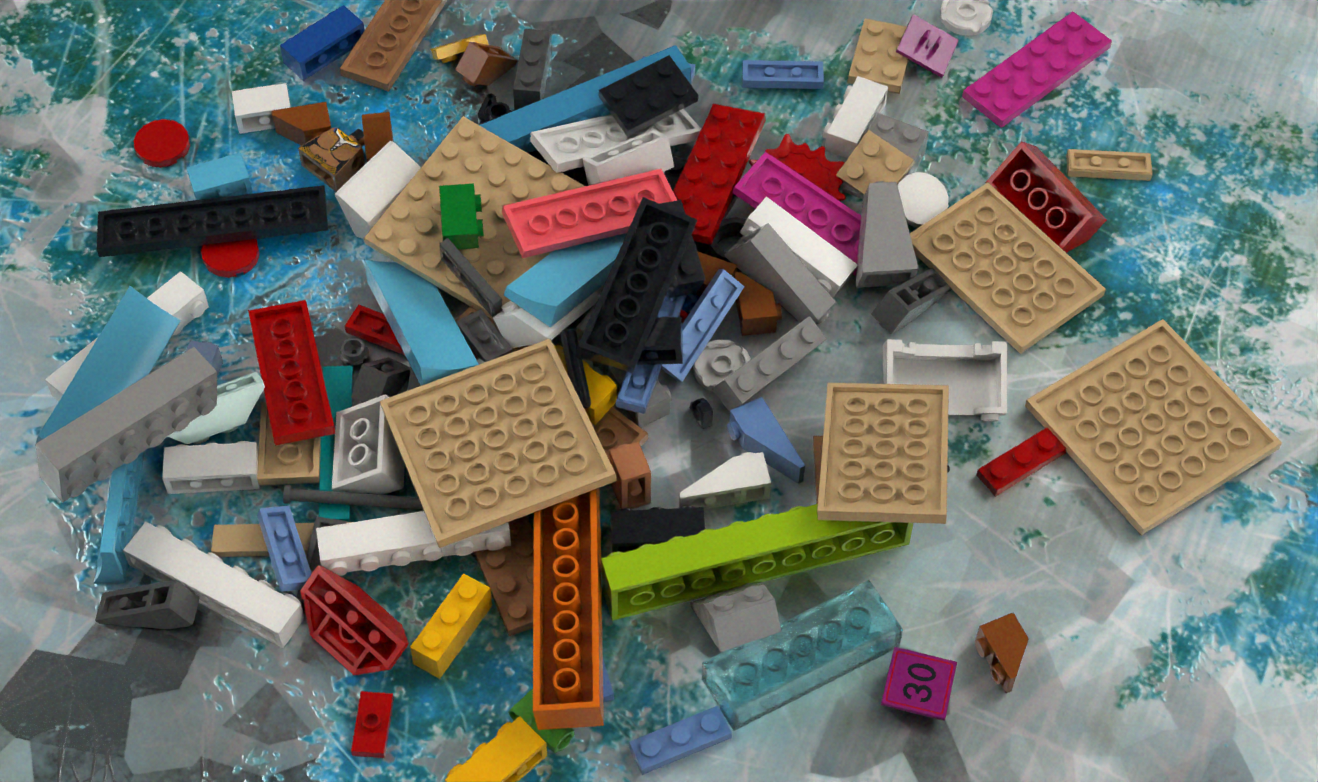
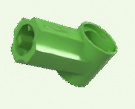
M533 689L508 711L513 721L520 716L546 742L547 747L554 753L562 751L575 735L572 728L537 729L533 714Z

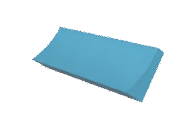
M627 233L552 251L509 284L505 289L504 296L549 327H552L605 284Z
M365 259L367 282L421 386L479 365L435 285L396 262H380Z
M129 286L40 431L36 443L149 375L181 320L164 311L133 287Z
M145 451L140 453L133 462L123 464L111 473L94 583L126 582L128 561L123 549L130 542L133 535Z

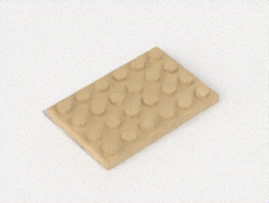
M988 182L910 233L915 255L930 269L933 268L961 299L1020 354L1099 300L1106 291V288Z
M827 383L817 510L818 520L946 524L949 385Z

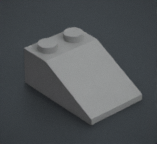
M877 113L868 130L912 158L915 163L906 176L915 173L926 152L929 131ZM844 184L843 192L863 199L864 195L848 184Z
M748 583L690 602L691 608L720 652L781 632L775 598L764 584Z

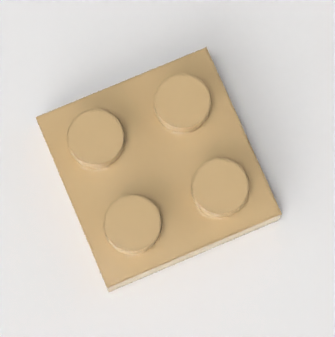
M868 130L836 176L862 195H865L869 183L884 181L897 182L898 184L906 176L915 161Z

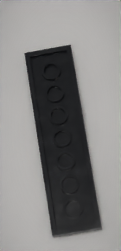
M323 185L99 211L96 248L98 256L106 257L145 253L157 250L327 231L328 219L325 187Z

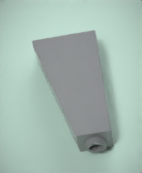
M878 181L869 183L863 197L856 287L901 285L914 278L919 269L897 182Z
M769 223L741 237L724 254L730 262L737 264V268L746 276L772 291L775 301L780 303L799 322L810 316L814 322L819 324L830 315L829 308L836 301Z

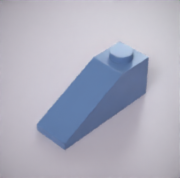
M763 397L730 410L727 429L733 440L737 439L741 447L747 452H763L766 464L799 484L804 481L805 464Z

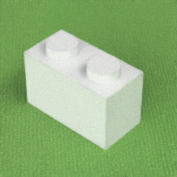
M286 83L232 91L239 134L274 129L272 111L291 108Z

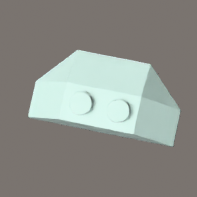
M258 372L217 385V405L209 414L200 415L192 420L182 431H175L167 437L187 445L190 443L198 444L207 441L212 435L221 432L229 433L236 430L238 426L245 424L265 388Z

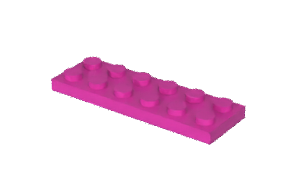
M1072 11L964 89L962 98L1002 128L1111 47L1112 40Z
M767 152L757 160L734 186L732 193L755 209L767 196L857 264L861 215ZM856 268L855 271L853 272V275H854V276H856V270H857V268Z

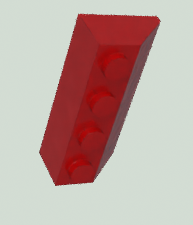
M1023 141L1018 144L985 182L993 186L1066 253L1087 242L1107 221L1037 146Z

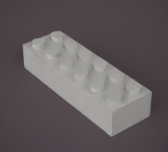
M195 347L184 352L36 443L40 478L62 503L71 497L74 498L81 495L88 486L98 480L106 479L113 470L121 465L133 462L140 453L150 447L158 446L173 432L182 431L192 420L200 415L209 414L217 405V371Z

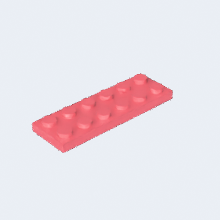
M657 169L504 205L502 215L522 258H527L627 233L643 197L659 204L678 200L662 169Z

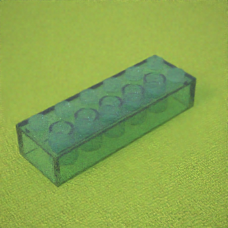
M867 580L780 623L781 632L728 649L702 662V681L732 730L735 731L893 651L894 647L899 648L903 628L871 581Z

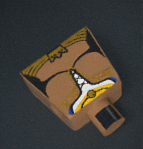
M331 128L298 148L302 166L336 192L365 164L362 148L365 145L364 133L360 129H357L348 136L339 128Z

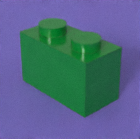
M474 183L439 186L443 241L448 238L458 250L479 248L478 237H484L483 219L477 220L476 212H482L481 194L475 195Z

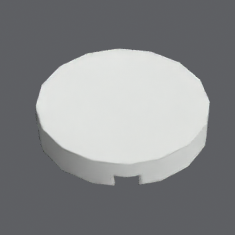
M943 0L940 9L942 24L953 33L964 36L977 35L984 32L990 26L993 9L989 6L988 0Z
M915 172L909 174L897 184L907 224L919 228L945 211L949 206L948 194L944 185L936 177L928 173Z
M714 340L707 343L694 363L693 374L702 387L714 392L712 388L750 361L751 358L746 349L735 345L733 341Z

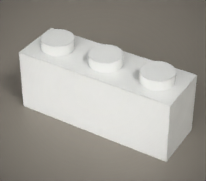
M859 76L853 86L848 85L844 94L843 104H838L834 111L833 122H828L823 132V138L826 139L825 151L848 159L868 131L877 113L881 114L885 107L888 86Z
M651 130L582 159L588 186L657 169H662L663 173H665L666 170L674 167L669 138L656 130Z
M239 441L229 444L207 443L206 445L192 446L179 444L174 447H164L162 479L167 493L179 494L260 489L257 480L259 453L257 442Z

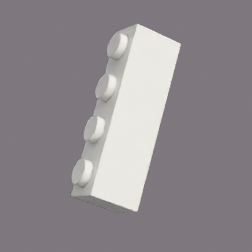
M767 196L749 215L740 231L745 236L769 223L832 298L847 283L858 264Z

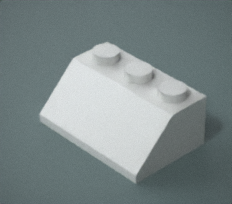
M389 141L334 194L356 237L364 239L421 168L393 141Z
M597 292L591 294L552 327H549L512 301L505 303L501 307L502 311L493 319L502 337L511 348L534 345L547 339L552 340L592 307L598 301L599 294Z
M386 394L336 412L332 477L333 491L385 495L404 488L405 464L380 404L381 400L389 398Z

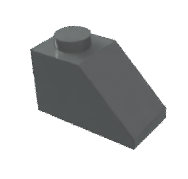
M389 357L362 364L351 397L363 403L385 394L388 397L395 396L409 379L411 367Z

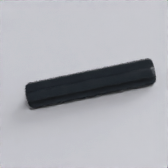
M574 329L563 330L561 332V342L568 376L583 407L587 409L591 405V399L583 361L580 358H574L579 344L577 332Z

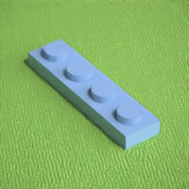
M718 269L682 324L683 364H662L661 369L676 381L683 382L745 287L726 270Z

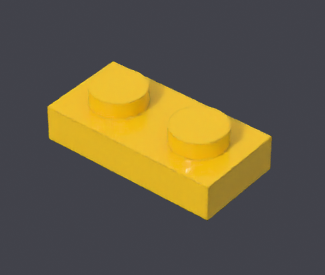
M478 34L430 50L433 59H441L442 63L458 59L456 54L465 52L469 42L487 45L489 43L486 34Z

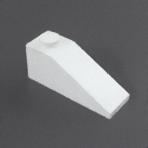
M747 452L732 457L679 493V508L694 506L710 509L770 499L771 480L763 452Z

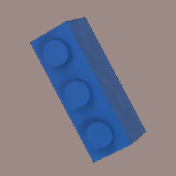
M343 5L282 43L280 48L283 63L304 81L351 51L365 31L364 23Z

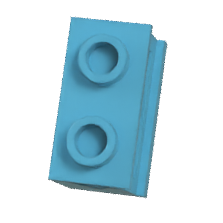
M241 153L186 167L196 200L253 194L250 178Z

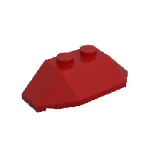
M317 565L300 590L301 598L304 600L310 636L353 675L391 670L409 643L400 622L359 586L323 566Z

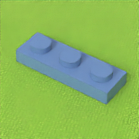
M743 60L742 88L823 89L824 73L823 62Z
M290 506L259 509L257 518L280 591L302 589L311 575V570Z
M715 706L629 742V749L641 774L644 775L731 739L732 732L719 706Z

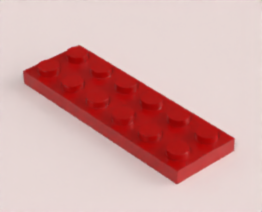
M718 104L712 105L673 190L676 199L682 201L685 214L697 219L692 232L694 241L712 245L734 195L732 193L734 186L740 181L766 122L765 113Z
M306 300L248 310L261 378L265 385L264 394L275 446L336 434Z

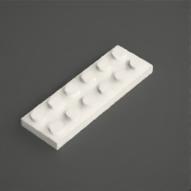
M682 109L627 137L612 114L531 132L530 142L552 169L558 173L584 167L583 158L651 130H656L668 136L670 146L697 140L701 128Z

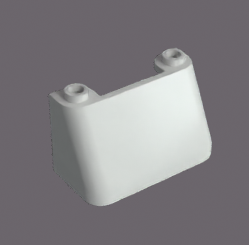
M887 339L884 343V384L949 385L948 415L981 416V421H999V416L1007 414V342L992 341L991 345H982V349L981 343H975L974 345H935L909 342L906 347L902 340Z

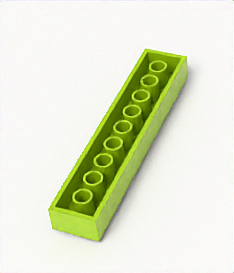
M818 504L806 507L796 506L787 512L775 515L768 513L758 519L747 522L736 521L727 527L715 530L705 529L698 534L687 537H673L664 543L656 545L645 544L636 550L624 553L613 552L607 557L601 558L602 590L613 621L707 597L748 583L757 584L909 545L914 523L818 520Z

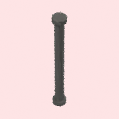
M285 485L283 503L290 504L291 501L423 510L418 497L292 489L291 485Z

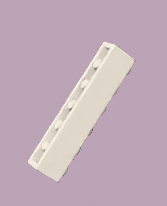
M181 271L147 298L164 311L181 320L172 336L179 334L188 323L200 317L209 307L204 290ZM97 338L45 379L51 395L59 401Z
M424 511L316 528L321 566L339 576L345 575L347 572L359 570L373 571L384 566H404L414 561H435L444 556H465L475 551L487 549L496 551L505 546H511L510 530L507 522L439 548Z
M145 522L123 549L128 564L159 582L179 581L200 597V604L281 648H284L305 619L301 602L293 595L288 593L283 595L275 591L274 587L267 581H257L249 577L248 573L242 568L228 566L216 554L212 552L206 554L198 550L194 543L188 539H182L181 541L161 525L155 527Z

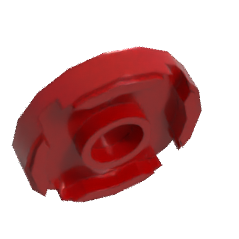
M161 119L152 121L144 125L134 138L136 155L145 164L152 167L172 166L177 163L178 159L184 158L190 148L188 131L182 124L174 120Z
M256 239L203 245L201 249L202 259L208 271L219 277L227 278L237 277L236 274L241 272L244 274L249 272L257 264L260 256Z

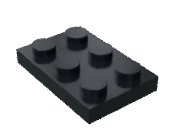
M670 55L599 90V98L627 137L698 102L699 97Z

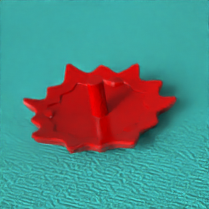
M785 134L777 148L765 150V152L840 202L846 199V196L839 192L843 180L836 176L845 162L827 160L824 146L812 151L807 143L796 145L790 135ZM755 159L749 160L751 167L757 162Z

